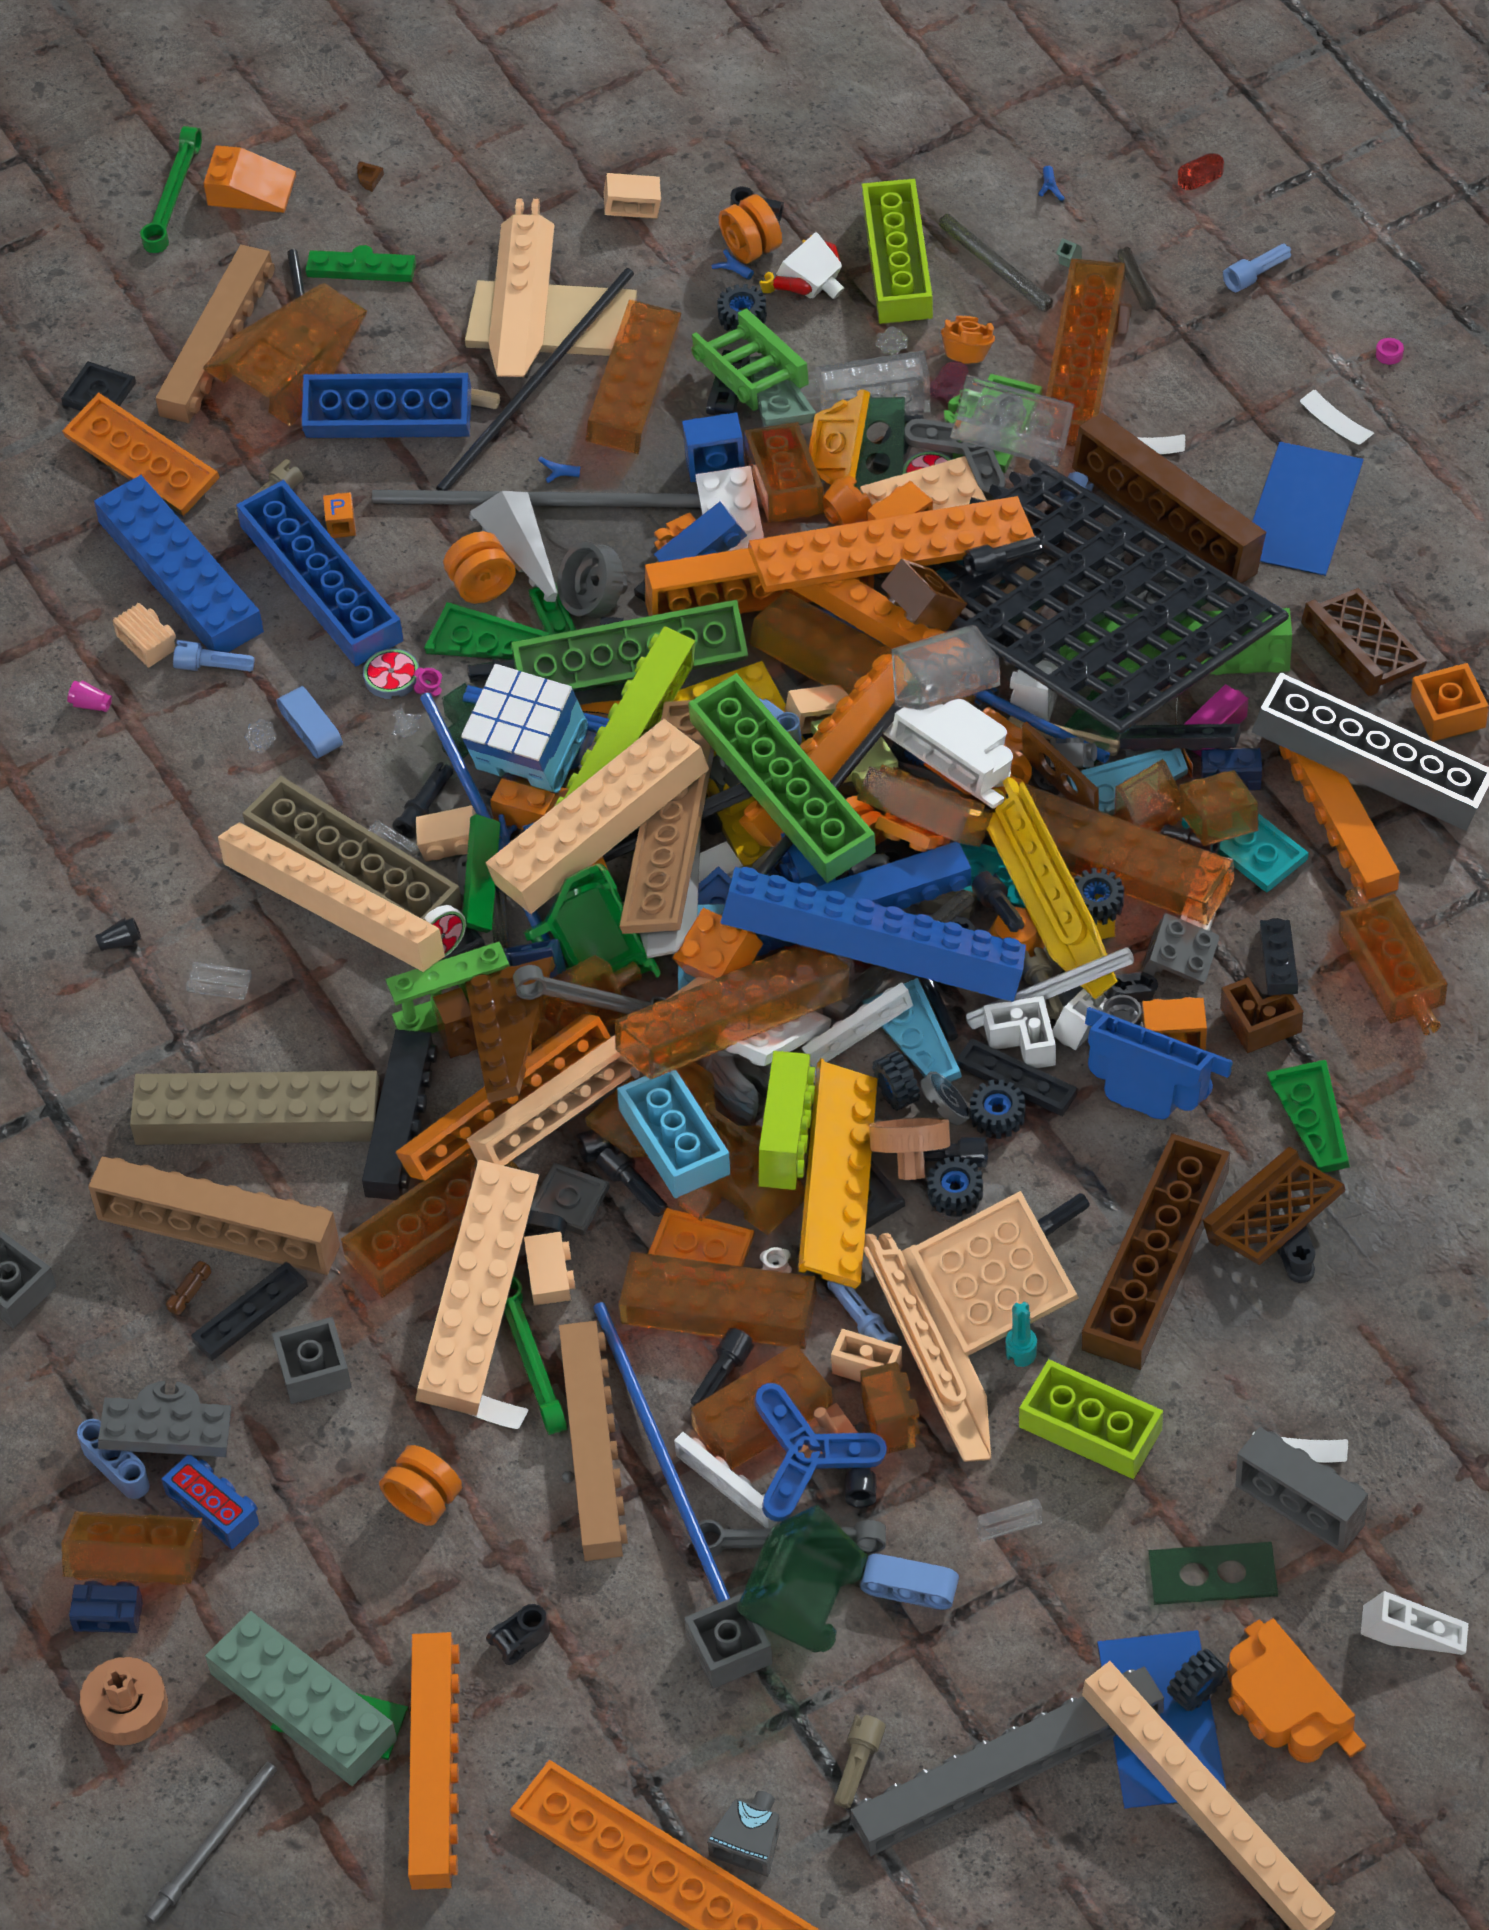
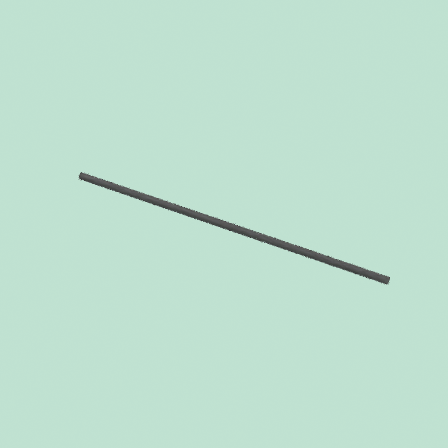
M372 490V503L481 505L500 491ZM528 492L532 506L701 508L699 494ZM756 495L758 509L825 510L821 501L823 495Z

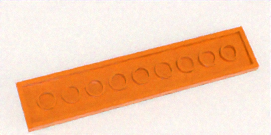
M1018 496L749 540L748 550L764 592L767 593L891 572L900 559L922 566L963 560V557L966 555L965 550L985 544L995 548L1035 536Z
M551 1760L546 1763L510 1809L512 1817L689 1930H819Z

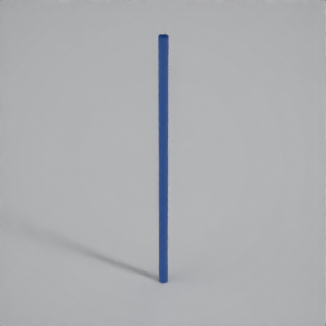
M819 606L816 609L815 617L888 654H899L823 607ZM899 654L906 663L920 670L923 668ZM929 672L931 676L949 684L948 682ZM965 679L957 686V689L1024 723L1027 721L1032 727L1053 738H1079ZM1097 747L1096 759L1106 763L1110 753Z
M424 693L420 697L423 706L476 814L492 819L431 694ZM500 835L498 852L505 847ZM523 908L532 927L542 922L537 910L530 914ZM548 932L541 935L544 941L551 940Z
M603 1302L597 1303L593 1309L717 1602L720 1603L730 1599L607 1307Z

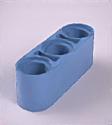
M301 686L276 699L281 714L315 758L318 759L343 745L338 730L305 687Z
M88 1419L82 1422L78 1427L77 1436L84 1455L126 1497L138 1499L145 1496L149 1491L150 1484L142 1461L131 1451L98 1449V1439L94 1441L89 1440L99 1437L101 1421ZM113 1457H118L116 1460L108 1461ZM132 1477H138L133 1481H128Z
M871 1554L867 1558L860 1588L871 1596L946 1610L952 1607L959 1575L947 1567L882 1554Z

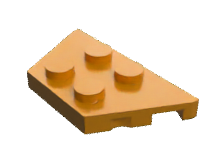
M864 389L857 391L858 396L848 401L842 399L830 409H824L814 416L805 468L830 485L837 478L842 479L846 475H850L854 479L856 477L870 392Z

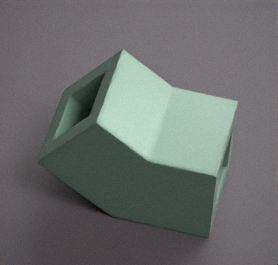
M1062 238L1056 254L1059 255V264L1074 269L1082 259V247Z

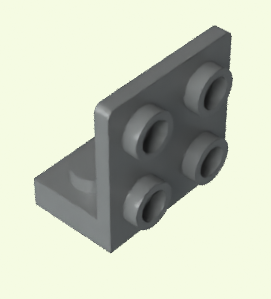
M1165 913L1153 931L1140 972L1154 976L1156 972L1161 973L1164 969L1203 985L1210 970L1219 935Z

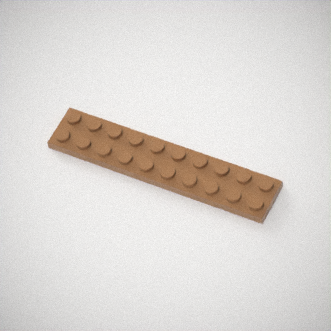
M692 700L664 702L661 720H667L701 746L709 770L640 825L620 921V929L623 934L677 931L681 929L715 751L690 722L688 702Z

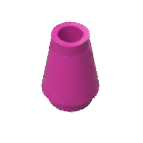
M83 680L81 682L74 681L70 687L67 702L72 703L73 707L107 712L112 702V696L107 695V693Z

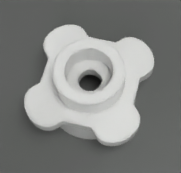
M779 1247L763 1251L760 1254V1260L763 1262L762 1276L765 1278H771L773 1275L789 1276L792 1272V1268L788 1263V1260L791 1258L790 1252Z

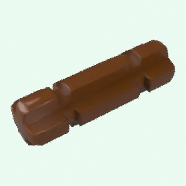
M203 1261L195 1263L191 1269L193 1272H189L174 1291L176 1295H171L166 1302L169 1312L175 1315H180L186 1308L185 1303H189L203 1285L201 1281H206L211 1274L210 1266Z

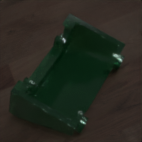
M817 1504L780 1522L772 1529L750 1575L737 1610L746 1620L811 1652H826L836 1641L837 1630L832 1624H826V1621L840 1587L848 1583L854 1584L862 1577L864 1573L863 1567L868 1555Z

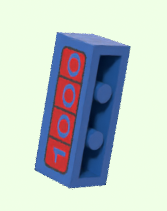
M187 1455L161 1478L165 1493L232 1550L259 1525L256 1513L258 1508L249 1497L244 1496L242 1498L235 1492L234 1486L226 1478L222 1477L219 1479L214 1475L212 1468L203 1459L198 1461L192 1455Z

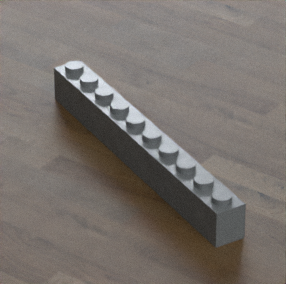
M1145 1666L1122 1673L1158 1715L1164 1712V1696ZM1083 1696L1078 1699L1070 1698L1062 1703L1059 1708L1049 1713L1042 1712L1037 1714L1031 1722L1021 1727L1013 1726L1007 1729L1002 1736L992 1741H982L971 1751L961 1756L953 1755L949 1757L943 1765L937 1768L922 1770L912 1780L902 1785L900 1783L894 1784L887 1788L883 1794L873 1799L866 1798L861 1800L851 1809L852 1825L871 1857L1113 1738L1117 1734Z

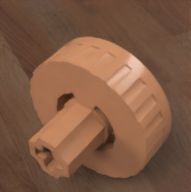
M903 1118L874 1122L869 1125L871 1151L897 1153L899 1179L916 1180L926 1178L924 1151L938 1150L950 1146L948 1119Z
M118 1657L105 1661L90 1672L80 1691V1706L87 1727L93 1735L106 1743L123 1746L139 1743L149 1738L159 1729L168 1711V1696L161 1676L151 1664L138 1658ZM139 1696H143L140 1699L138 1707L129 1713L115 1714L114 1712L109 1711L110 1709H113L117 1712L129 1711L137 1704Z

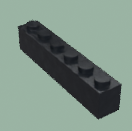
M395 1030L362 1177L365 1197L401 1201L403 1190L409 1188L410 1176L395 1152L421 1133V1120H419L420 1113H425L427 1096L424 1093L426 1088L431 1087L432 1070H430L431 1063H436L438 1053L437 1045H433L431 1032Z

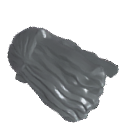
M712 1042L702 1050L698 1060V1069L702 1078L739 1125H744L748 1129L756 1127L755 1122L759 1107L758 1092L761 1096L767 1098L768 1085L759 1076L742 1073L736 1068L734 1059H749L739 1054L730 1053L724 1047ZM772 1062L766 1066L756 1065L770 1076Z

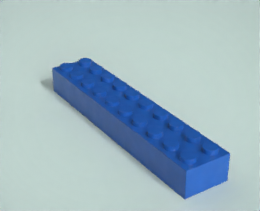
M749 867L734 868L720 922L724 925L1014 1002L1024 967L1026 945L1021 944L1014 938L1002 939L992 936L984 930L973 931L962 928L961 925L954 922L943 923L935 921L928 915L909 914L898 907L879 906L868 899L861 898L857 900L846 897L839 891L827 892L817 889L809 883L798 884L787 881L786 878L779 875L768 876L760 874L755 869Z

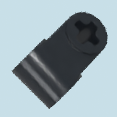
M1289 1225L1273 1228L1272 1232L1283 1231ZM1305 1226L1277 1250L1288 1277L1298 1283L1310 1281L1315 1274L1313 1263L1316 1256L1315 1249L1310 1240L1308 1228Z
M528 1604L489 1631L486 1641L491 1646L495 1645L503 1655L502 1660L506 1665L518 1662L525 1654L549 1637L550 1626L545 1610L540 1605ZM531 1622H540L538 1626L527 1627V1625Z

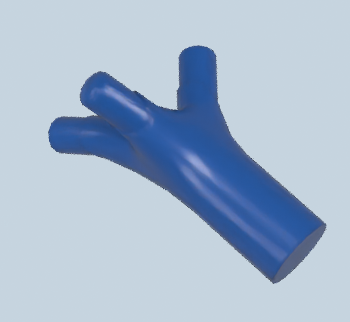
M1045 166L1043 168L1044 184L1038 195L1042 197L1050 189L1060 201H1063L1065 197L1056 185L1053 167Z
M727 249L723 250L727 262L712 264V269L732 270L747 280H750L754 274L753 270L739 262L736 256H732Z
M543 457L538 459L539 462L553 471L545 479L547 483H550L559 476L580 477V466L558 464L548 461Z
M500 814L498 816L500 836L506 846L511 842V834L517 829V826L512 825L507 828L504 815Z

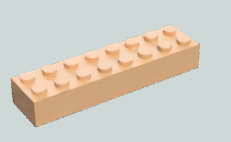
M661 720L485 862L494 884L527 912L532 914L559 892L565 878L591 866L707 772L709 767L701 746L667 720Z
M478 1160L415 1401L477 1416L536 1191L538 1174Z

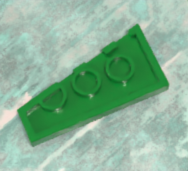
M447 602L424 649L426 654L509 660L513 659L512 642L547 636L550 633Z
M1321 1060L1266 1072L1273 1090L1316 1168L1324 1173L1350 1168L1327 1061Z

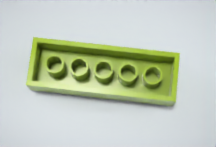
M915 178L862 183L863 212L879 324L933 319V296Z

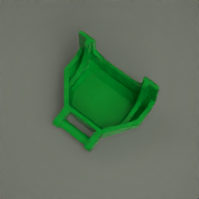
M602 864L586 867L565 878L546 919L527 929L523 934L527 941L531 940L532 943L544 941L541 935L551 931L554 939L559 940L562 954L568 963L566 974L560 981L576 975L623 984L648 971H652L656 977L660 976V970L654 958H647L640 934L622 933L620 921L624 904L609 871Z

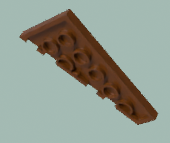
M553 956L517 966L506 967L489 975L481 974L473 977L471 981L465 982L489 1103L520 1094L526 1072V1059L532 1051V1037L536 1036L544 1007V994L530 1000L522 999L517 995L513 975L520 967L535 965L542 970L544 977L549 978L550 973L555 968ZM536 980L526 981L522 985L532 984Z

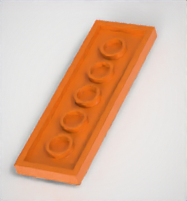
M100 393L62 430L66 438L127 479L132 480L142 475L165 503L182 516L220 478L216 470Z

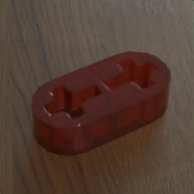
M1209 153L1182 165L1178 169V185L1185 190H1194L1220 178L1224 173L1223 157L1215 153Z

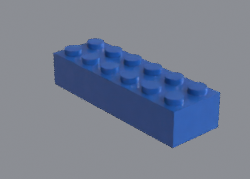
M468 373L303 375L302 428L306 438L470 437L471 382Z

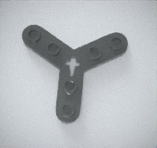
M1015 392L1000 394L969 425L913 419L905 426V440L910 446L915 448L963 454L985 498L994 499L989 493L990 486L994 484L1006 488V481L991 444L1021 416L1023 412L1022 397ZM972 438H977L974 445L969 444Z

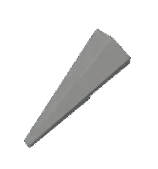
M500 491L471 510L470 520L478 521L482 526V531L493 533L499 539L505 553L510 557L518 572L524 571L529 576L530 585L532 587L538 586L542 590L546 602H555L558 592L528 492Z

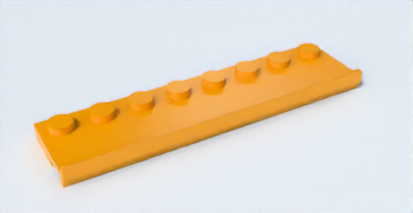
M820 1058L816 1067L815 1095L812 1110L798 1268L799 1272L805 1273L808 1270L821 1274L822 1279L856 1289L861 1283L872 1154L869 1125L874 1123L878 1078L824 1062V1059Z

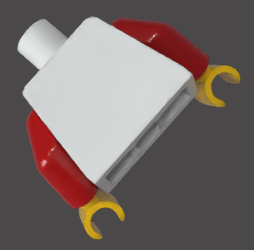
M817 232L811 235L809 239L802 240L803 244L782 262L775 278L773 273L767 272L764 275L765 281H759L762 292L767 294L775 290H785L805 295L808 298H814L824 290L832 299H835L844 290V287L835 279L842 268L837 247L833 243L824 241Z

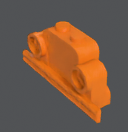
M1274 1618L1266 1623L1259 1619L1244 1629L1248 1638L1231 1650L1227 1665V1677L1231 1683L1228 1702L1237 1715L1242 1714L1249 1722V1728L1258 1740L1263 1739L1267 1745L1274 1748L1282 1747L1288 1743L1290 1755L1303 1763L1318 1760L1324 1750L1335 1742L1340 1745L1350 1758L1366 1748V1744L1354 1731L1355 1714Z

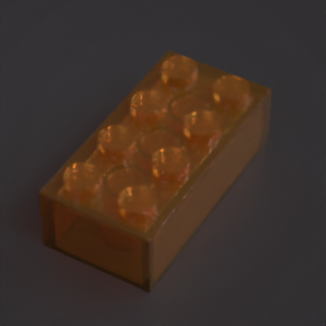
M794 422L744 430L745 459L747 465L751 466L753 481L768 521H784L786 519L824 514L823 485L799 423Z
M881 764L880 768L869 766L857 800L955 842L981 846L993 815L984 810L985 804L973 799L960 797L959 793L952 790L934 786L935 783L920 777L910 776L909 772L897 767L892 768Z
M796 1344L690 1408L693 1429L715 1456H719L726 1461L730 1470H733L778 1442L754 1405L755 1395L762 1385L767 1383L780 1385L807 1423L815 1418L814 1411L817 1408L823 1407L827 1409L833 1405L832 1388Z
M75 1511L61 1542L63 1577H74L77 1580L97 1578L106 1579L110 1582L134 1580L144 1584L152 1582H169L172 1585L191 1584L203 1554L202 1518Z

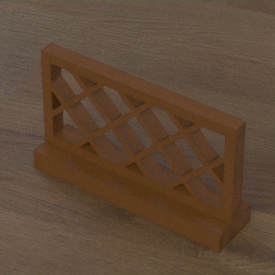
M1359 588L1322 603H1318L1316 599L1306 602L1301 620L1302 625L1368 696L1378 693L1381 685L1426 666L1427 660ZM1356 599L1363 608L1348 606L1346 603ZM1327 610L1341 612L1340 618L1331 616ZM1344 613L1361 617L1360 623L1343 619ZM1364 618L1376 620L1380 627L1364 624ZM1343 628L1357 630L1358 634L1357 636L1348 635ZM1361 632L1378 635L1377 641L1361 638ZM1381 636L1394 639L1397 645L1380 642ZM1359 646L1375 649L1374 655L1365 653ZM1378 651L1394 653L1395 657L1390 659L1378 656ZM1398 655L1410 657L1413 662L1398 661ZM1376 664L1391 667L1392 671L1384 674Z
M1288 1147L1203 1220L1208 1241L1217 1247L1222 1243L1260 1266L1346 1191L1345 1186L1338 1180L1302 1161L1299 1158L1298 1151ZM1303 1173L1309 1176V1180L1293 1182ZM1329 1187L1331 1190L1325 1194L1315 1195L1314 1188ZM1310 1189V1196L1293 1198V1191ZM1288 1192L1287 1199L1272 1200L1279 1193ZM1310 1205V1208L1305 1212L1293 1213V1207ZM1288 1207V1214L1271 1216L1272 1209ZM1266 1210V1217L1250 1219L1257 1212ZM1289 1223V1226L1283 1231L1272 1232L1271 1225ZM1267 1226V1233L1250 1235V1228ZM1245 1229V1236L1230 1237L1236 1230ZM1267 1242V1245L1258 1253L1250 1248V1244Z

